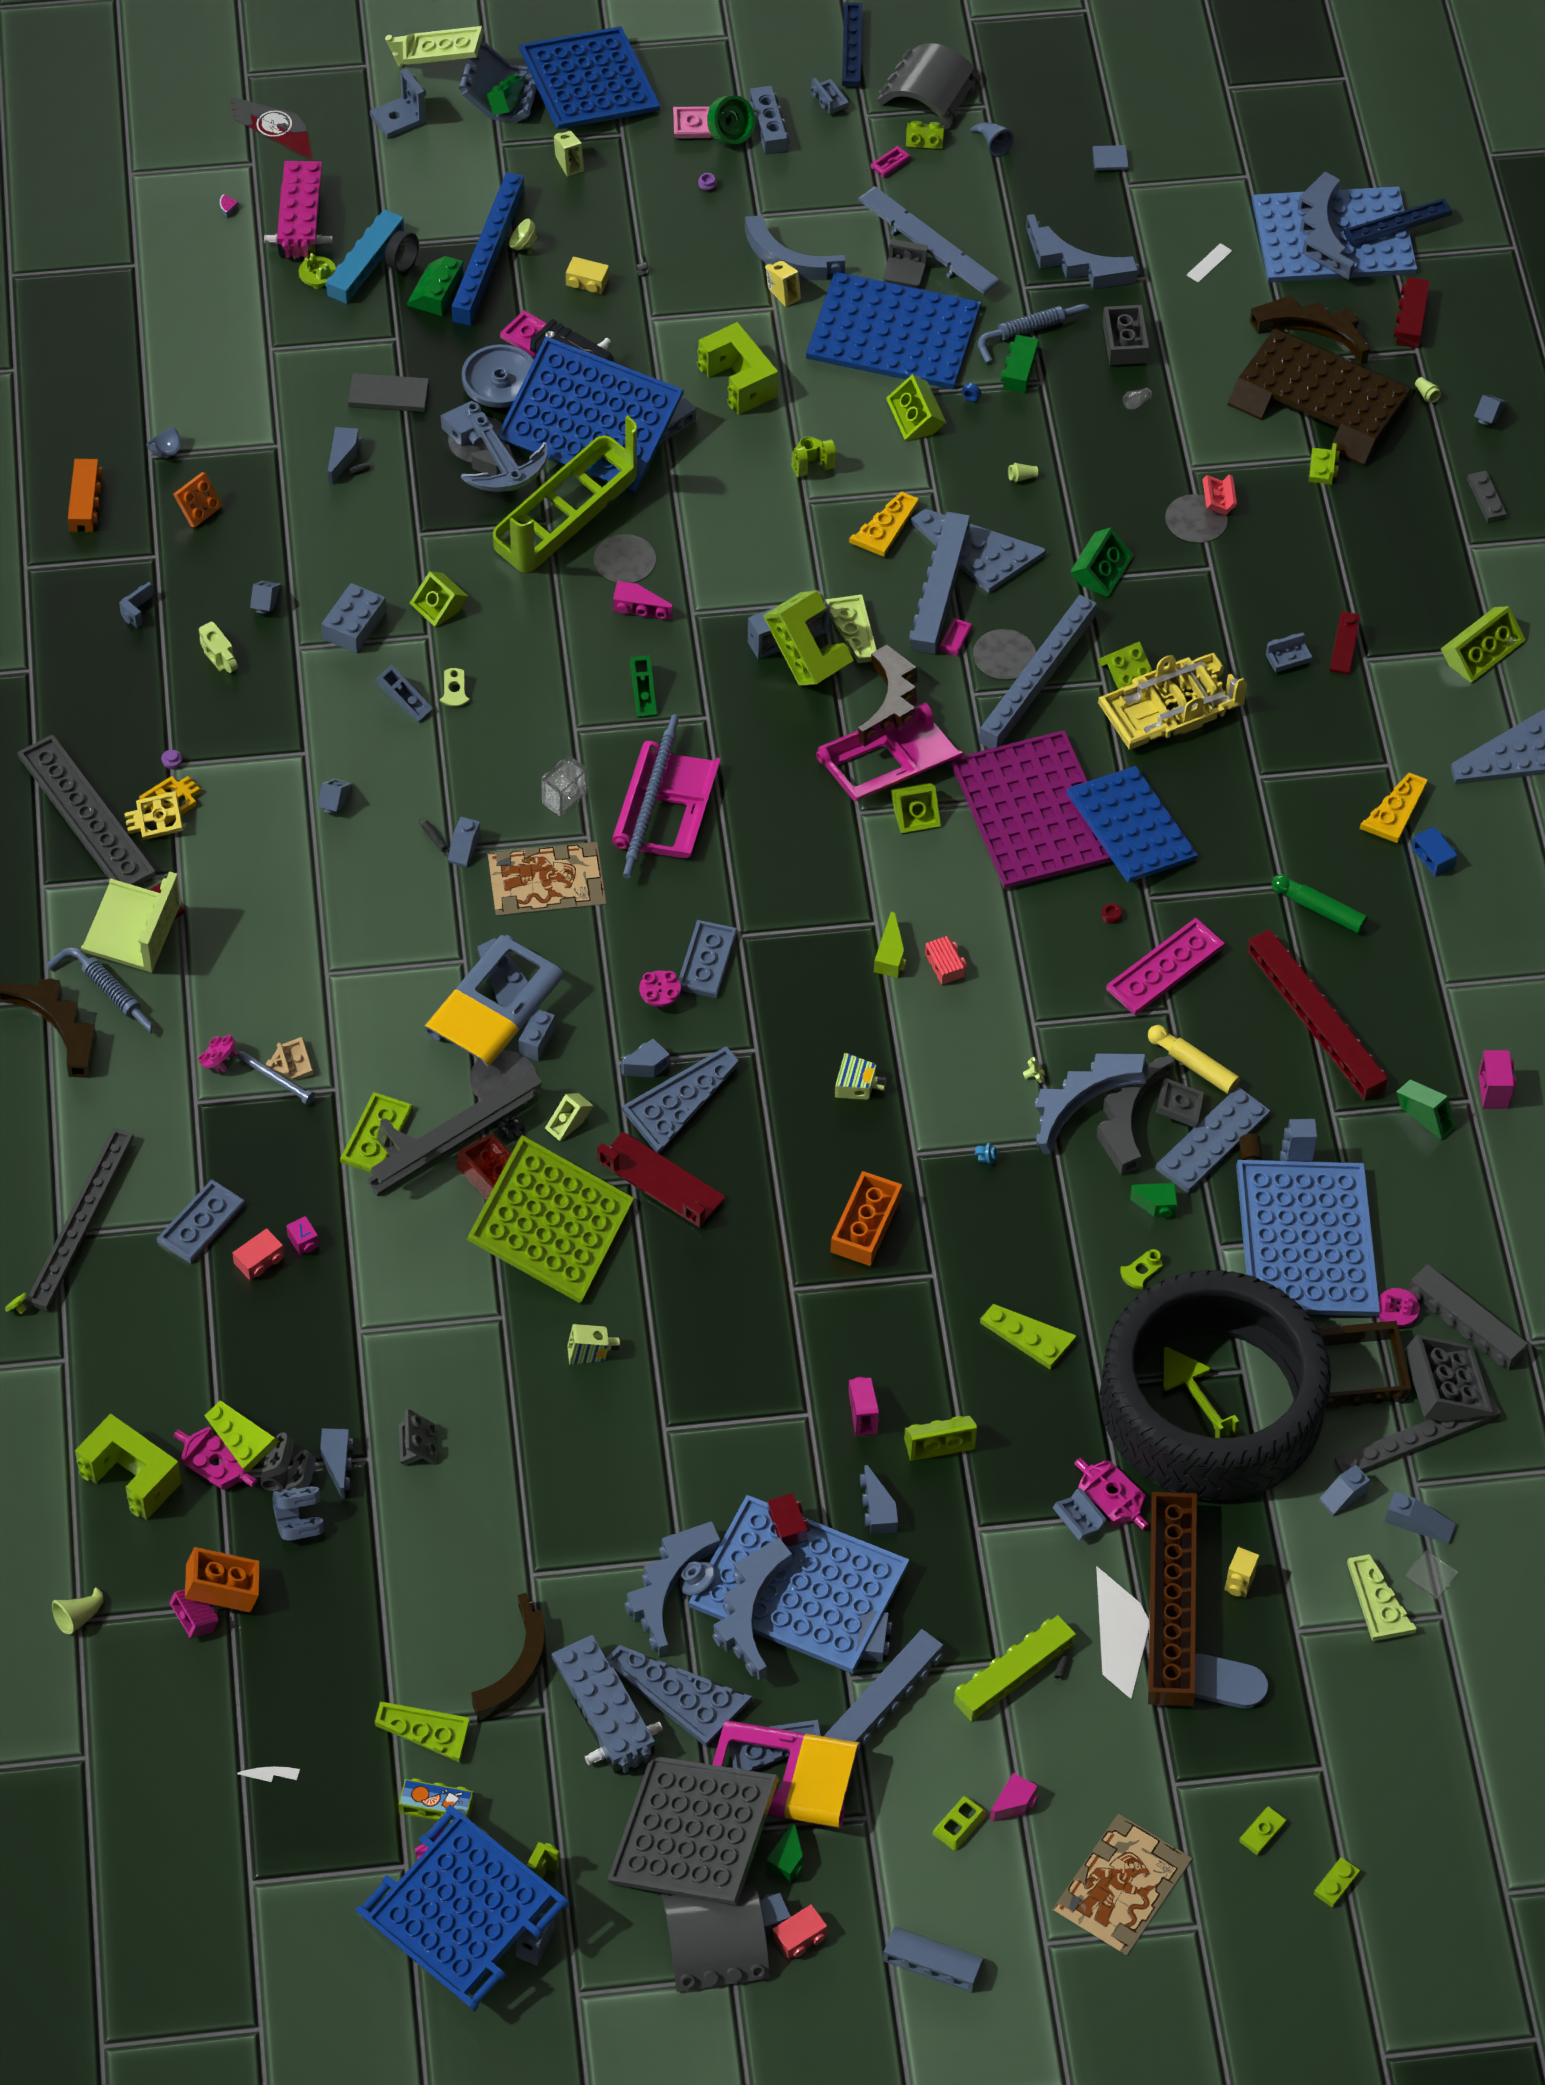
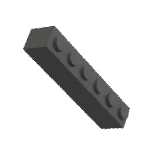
M1427 1264L1411 1279L1408 1291L1417 1300L1423 1302L1431 1312L1437 1313L1442 1317L1446 1324L1457 1329L1465 1339H1469L1476 1344L1480 1351L1491 1356L1498 1365L1509 1370L1525 1355L1528 1345L1526 1341Z

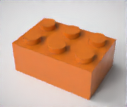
M194 1547L186 1563L185 1599L251 1612L259 1596V1561Z

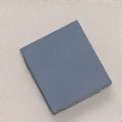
M1126 145L1092 147L1095 170L1128 169Z

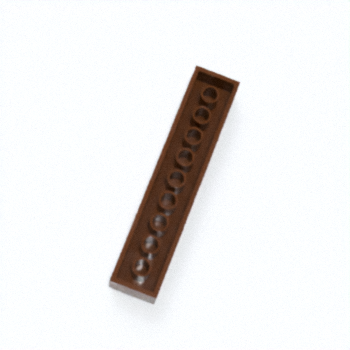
M1152 1492L1148 1704L1194 1706L1197 1493Z

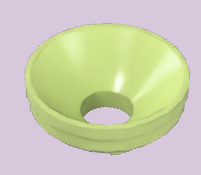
M525 219L517 226L509 240L510 248L516 251L529 249L537 238L536 226L532 220Z

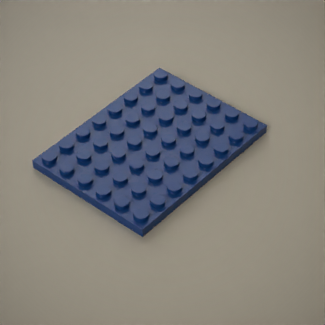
M834 272L806 352V359L901 379H907L914 374L926 380L929 385L954 390L981 302Z
M545 336L497 437L502 442L530 453H535L542 446L543 442L547 443V459L565 466L599 436H609L626 449L625 417L628 415L637 425V477L625 490L636 494L684 394V390ZM602 457L585 474L608 483L620 470Z

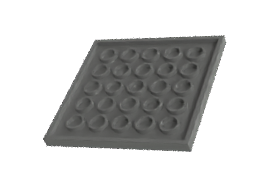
M651 1755L610 1870L608 1882L613 1885L737 1905L779 1782L778 1776Z

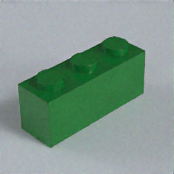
M1016 335L1015 341L1010 343L1009 353L1011 354L1006 356L1005 367L1007 368L1002 370L1000 381H1003L1004 390L1026 393L1038 352L1039 339Z

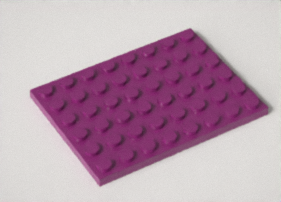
M1064 730L964 755L950 761L952 770L1003 889L1112 862L1110 856L1066 794L1069 787L1087 782Z

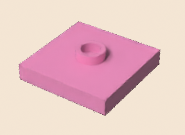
M673 107L674 138H711L707 125V115L710 107Z

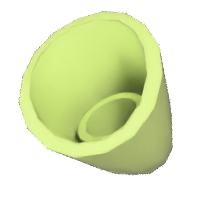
M95 1587L91 1597L54 1600L52 1602V1612L59 1629L65 1634H72L88 1622L102 1605L103 1593Z

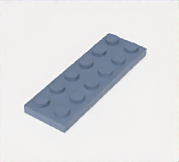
M1237 1087L1156 1164V1170L1189 1193L1240 1144L1239 1138L1241 1136L1251 1134L1270 1115V1110L1240 1087Z

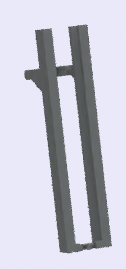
M531 1069L417 1140L394 1129L388 1119H382L377 1140L389 1157L371 1168V1173L375 1175L368 1179V1184L378 1196L538 1096L542 1080L534 1069Z

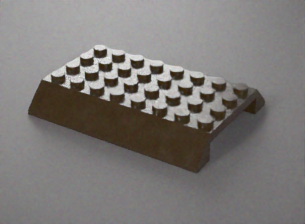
M1274 328L1239 376L1228 401V406L1262 420L1270 409L1272 398L1338 427L1339 429L1333 443H1337L1336 451H1340L1339 456L1365 466L1373 454L1375 442L1403 402L1408 404L1416 389L1287 331Z

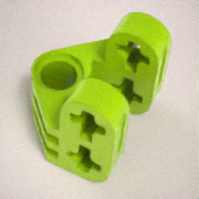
M808 436L800 440L792 452L791 463L797 478L806 476L808 474V462L816 461L817 458H819L824 471L835 469L836 449L832 439L820 441Z

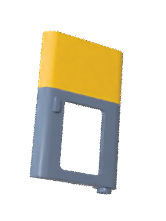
M500 935L425 1024L423 1029L433 1039L439 1041L443 1037L479 1058L489 1067L565 974L558 966L516 943L509 935ZM508 952H515L538 965L540 969L508 1007H502L476 990Z

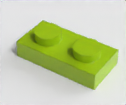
M1340 1857L1315 1889L1313 1895L1333 1908L1359 1875L1360 1870Z

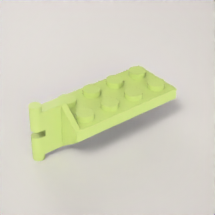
M482 26L414 33L400 37L387 35L385 39L390 50L393 52L392 54L397 65L402 67L404 64L410 65L475 58L478 55L484 30Z

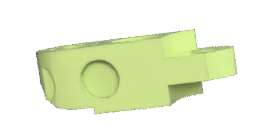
M211 621L199 628L200 644L207 657L219 671L226 669L227 672L231 673L237 670L238 665L233 655L232 645L216 624Z

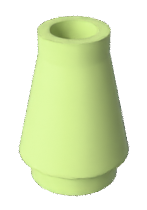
M1423 377L1416 380L1415 386L1426 402L1434 403L1439 400L1441 391L1437 385L1425 380Z
M1014 463L1008 468L1009 479L1019 482L1030 478H1037L1038 467Z

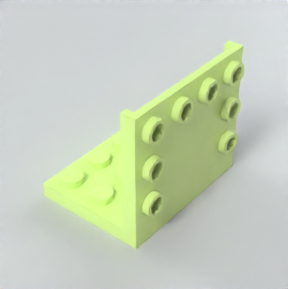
M169 872L167 878H163L160 886L161 893L110 878L108 888L84 944L81 946V951L152 973L181 905L178 875Z

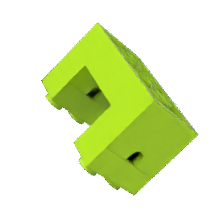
M738 322L698 340L697 366L701 372H704L708 378L729 368H732L736 373L729 377L727 402L729 407L734 409L738 415L778 397L777 369Z
M818 590L800 592L763 615L799 686L818 684L854 661L851 656L852 652L845 643L826 645L819 650L805 621L826 609L824 597Z
M111 1413L75 1450L79 1474L87 1481L90 1479L97 1484L116 1463L134 1474L135 1477L126 1486L129 1510L135 1516H141L145 1520L182 1483L179 1464L176 1459Z

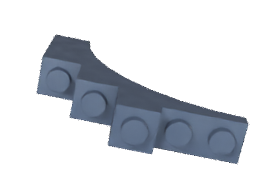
M1096 1054L1095 1061L1091 1063V1071H1068L1067 1079L1063 1081V1089H1040L1039 1097H1036L1035 1108L1041 1115V1130L1037 1134L1036 1142L1042 1153L1052 1154L1055 1140L1062 1127L1072 1114L1086 1102L1114 1088L1147 1083L1150 1065L1145 1054Z
M712 1521L662 1538V1547L659 1548L662 1560L644 1566L642 1580L645 1587L627 1593V1602L624 1603L628 1616L632 1615L634 1622L641 1621L644 1631L649 1632L650 1646L653 1651H657L659 1658L668 1655V1643L663 1630V1613L671 1590L681 1577V1572L687 1564L698 1562L704 1557L715 1553L720 1545V1539Z
M780 1538L775 1539L734 1564L733 1577L739 1586L724 1594L723 1608L728 1616L713 1625L714 1634L712 1636L715 1643L719 1647L722 1646L726 1652L733 1649L735 1655L745 1661L749 1674L751 1676L755 1675L759 1681L767 1677V1666L758 1653L753 1638L752 1625L758 1601L767 1586L778 1574L792 1565V1553Z

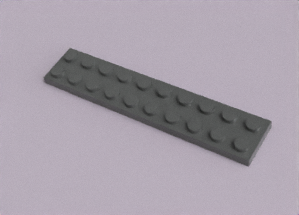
M53 734L17 752L19 759L109 880L111 878L137 886L156 876L153 867Z

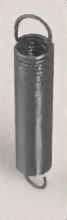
M426 819V822L421 827L443 854V851L447 850L448 845Z

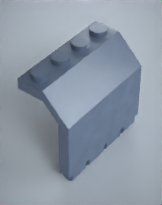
M482 40L477 57L467 59L459 90L463 92L462 96L491 120L518 123L521 120L527 119L531 114L530 110L535 100L534 96L537 86L527 67L510 64ZM510 75H525L526 78L517 107L510 112L493 115L487 93L493 90L492 87L500 85V82L506 80Z

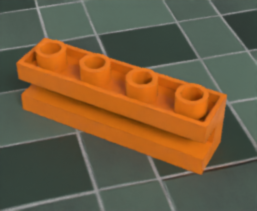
M74 459L68 513L70 532H78V525L85 526V532H93L94 524L98 523L96 509H99V497H97V494H101V482H99V479L103 477V469L99 467L98 459Z

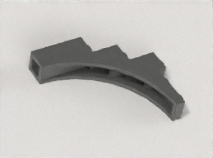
M1171 1055L1159 1057L1149 1063L1147 1083L1114 1088L1115 1093H1111L1104 1098L1103 1111L1109 1120H1105L1098 1125L1097 1138L1120 1175L1140 1168L1141 1154L1134 1142L1131 1130L1132 1113L1138 1100L1146 1090L1159 1079L1173 1072L1174 1060Z

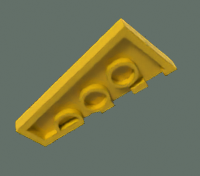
M901 491L885 506L882 512L875 514L873 520L868 524L865 523L856 535L853 534L849 538V543L884 557L919 504V498Z
M1408 773L1394 788L1393 792L1383 799L1381 805L1377 809L1375 808L1370 813V816L1360 824V829L1398 843L1427 785L1428 779Z

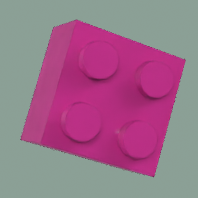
M1484 1050L1478 1073L1483 1109H1508L1510 1100H1513V1089H1516V1076H1512L1514 1059H1510L1509 1050Z

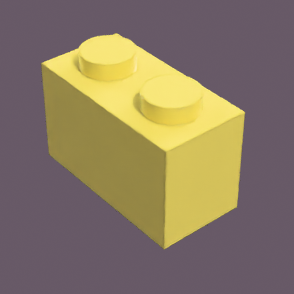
M577 257L572 258L566 271L567 286L598 294L603 293L609 279V265Z
M1240 1547L1237 1548L1228 1570L1225 1585L1226 1591L1234 1596L1246 1598L1255 1577L1259 1559L1258 1554Z

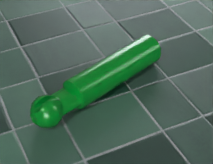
M1276 875L1271 882V886L1276 893L1295 900V903L1357 934L1361 933L1367 922V915L1305 884L1301 885L1291 880L1287 875Z

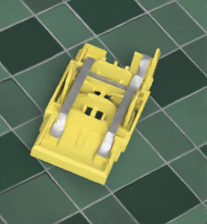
M1214 652L1196 658L1193 661L1188 657L1176 662L1175 657L1169 655L1158 662L1156 670L1134 678L1132 685H1127L1099 697L1098 704L1128 749L1131 750L1161 736L1169 738L1171 731L1174 735L1188 733L1202 727L1204 723L1217 719V713L1222 717L1227 709L1245 705L1247 684L1243 678L1237 681L1232 674H1229L1226 690H1223L1222 682L1218 683L1217 677L1223 675L1224 666ZM1184 686L1186 687L1187 690L1192 689V690H1193V693H1190V692H1185V693H1184V690H1185V689H1184ZM1190 696L1192 700L1187 703L1185 698ZM1177 702L1179 705L1170 711L1166 709L1170 703Z

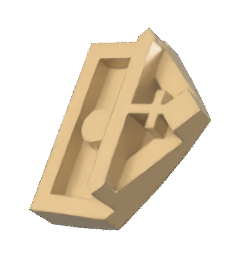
M302 1037L282 1045L278 1043V1048L271 1060L268 1059L265 1064L273 1071L294 1081L314 1075L305 1041Z

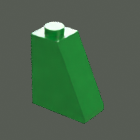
M1409 1080L1396 1091L1400 1108L1437 1138L1442 1140L1456 1128L1448 1096L1413 1080Z

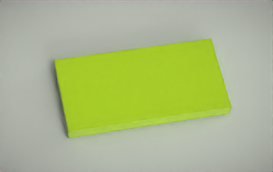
M373 1092L340 1158V1163L371 1173L373 1166L389 1157L377 1140L381 1120L384 1118L388 1119L394 1129L402 1132L413 1110V1105Z

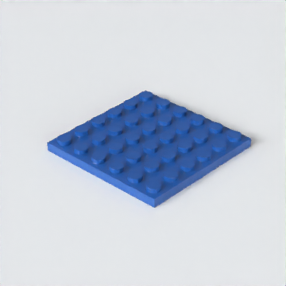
M622 26L524 43L519 46V51L557 130L660 111V104Z

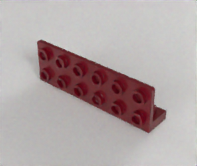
M622 1132L609 1147L601 1143L597 1148V1162L699 1228L725 1199L723 1194L625 1132Z

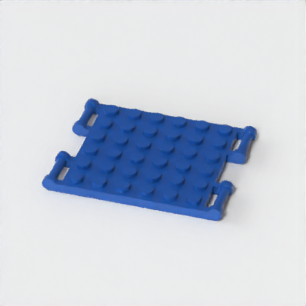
M449 1805L445 1809L446 1813L426 1835L423 1834L418 1839L428 1848L397 1883L386 1875L382 1879L383 1883L355 1911L475 2012L480 2007L478 2004L499 1980L503 1981L507 1976L495 1965L526 1929L539 1940L545 1928L563 1908L566 1909L571 1903L452 1805ZM454 1818V1820L441 1833V1835L434 1842H432L436 1838V1836L445 1828V1826ZM391 1888L388 1894L379 1902V1904L371 1911V1913H369V1911L374 1907V1905ZM553 1899L557 1901L536 1925L532 1924ZM489 1971H491L493 1974L473 1995V1997L470 1998L468 1994L476 1987V1985L483 1979V1977Z

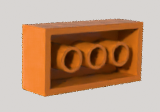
M862 1171L831 1238V1253L871 1266L901 1200L902 1184Z

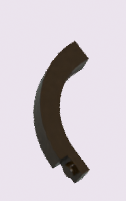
M527 1593L518 1595V1607L526 1631L525 1643L519 1659L513 1668L499 1681L484 1689L471 1692L472 1705L478 1722L490 1719L516 1703L530 1688L541 1667L545 1648L544 1620L541 1610L536 1611L533 1600H528Z

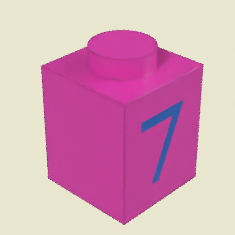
M306 1216L286 1225L288 1238L299 1255L310 1253L319 1247L318 1235Z

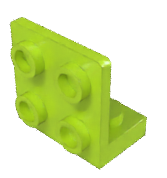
M1140 641L1097 659L1100 667L1108 665L1118 689L1132 685L1134 678L1152 672Z

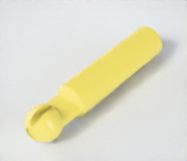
M1154 1025L1149 1029L1148 1039L1152 1044L1160 1045L1168 1050V1054L1228 1095L1239 1084L1240 1077L1184 1039L1175 1038L1168 1033L1164 1026Z

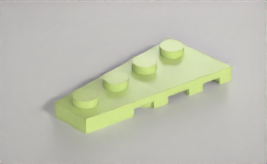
M862 594L825 599L830 606V617L858 663L871 662V653L876 651V646Z
M1370 1554L1348 1558L1347 1564L1372 1641L1416 1633L1415 1625L1406 1616L1407 1613L1403 1606L1399 1605L1394 1592L1387 1586L1384 1576Z

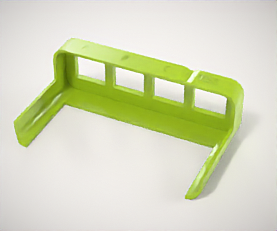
M628 415L625 417L626 449L609 436L595 438L503 519L493 530V546L495 551L517 570L525 573L532 572L602 511L610 500L615 499L629 487L637 477V425L634 420ZM602 457L620 470L603 487L599 486L585 474ZM570 475H573L594 493L577 510L553 492ZM544 498H547L568 516L552 533L546 531L527 515ZM509 529L511 545L501 538ZM534 533L543 540L536 547L534 545Z

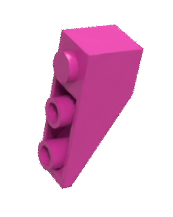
M617 581L613 597V612L672 620L671 603L638 584Z

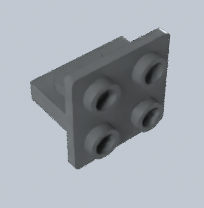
M410 1409L405 1410V1421L399 1423L400 1463L406 1466L423 1458L431 1464L437 1463L438 1452L436 1425Z

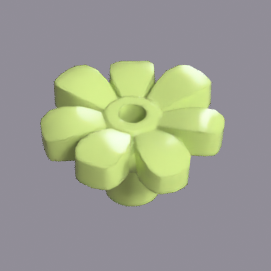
M1035 1057L1028 1060L1030 1069L1023 1072L1026 1079L1035 1077L1038 1082H1044V1070L1041 1069Z

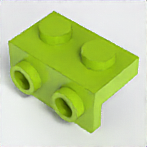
M921 121L907 123L906 147L942 149L944 125H940L938 122L922 124Z

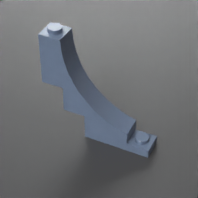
M1324 172L1299 197L1297 210L1306 214L1301 220L1300 232L1308 236L1304 240L1302 253L1349 280L1353 276L1355 262L1344 256L1345 247L1334 235L1327 216L1328 207L1333 198L1338 194L1340 180Z
M1035 214L1027 215L1026 229L1040 269L1062 266L1066 279L1088 276L1093 290L1136 283L1140 269L1138 263L1135 264L1133 256L1105 257L1084 252L1066 243L1049 226L1041 227L1040 222L1036 220Z

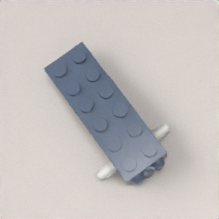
M590 1635L553 1652L552 1659L570 1689L572 1699L600 1747L585 1756L587 1764L590 1765L605 1759L614 1773L619 1771L626 1773L629 1770L637 1771L640 1767V1762L648 1763L649 1757L655 1753V1741L652 1736L663 1731L662 1725L659 1721L649 1726L645 1725L613 1667H610L594 1636Z

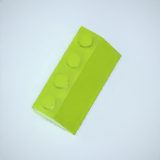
M1494 607L1442 647L1441 651L1452 669L1469 682H1473L1526 639L1510 607Z

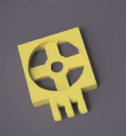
M176 791L137 800V810L125 813V819H128L126 820V826H129L127 832L129 834L141 832L144 840L184 831ZM161 801L170 802L174 807L165 809L162 807ZM153 804L154 809L152 812L144 814L146 809ZM162 812L163 817L158 819L156 814ZM176 816L173 826L166 827L165 820L167 817ZM156 822L157 830H149L145 823Z

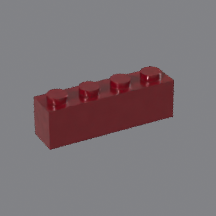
M1407 277L1406 284H1402L1400 295H1403L1404 298H1400L1398 309H1402V311L1397 312L1396 323H1399V326L1395 325L1393 336L1397 337L1396 345L1419 348L1430 280Z

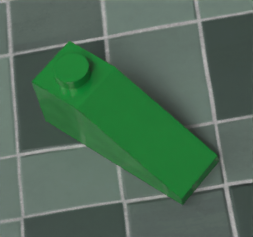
M650 655L630 657V674L637 717L657 715Z

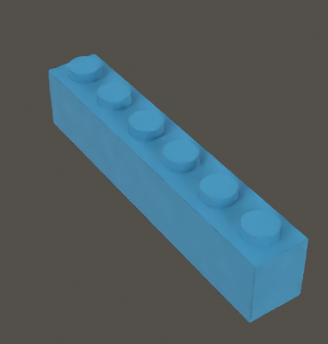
M385 209L380 215L376 216L374 223L370 228L366 229L363 237L357 240L355 247L351 252L347 253L345 260L337 266L334 274L328 277L325 285L327 287V296L346 304L350 301L385 256L386 247L391 237L398 231H404V218Z

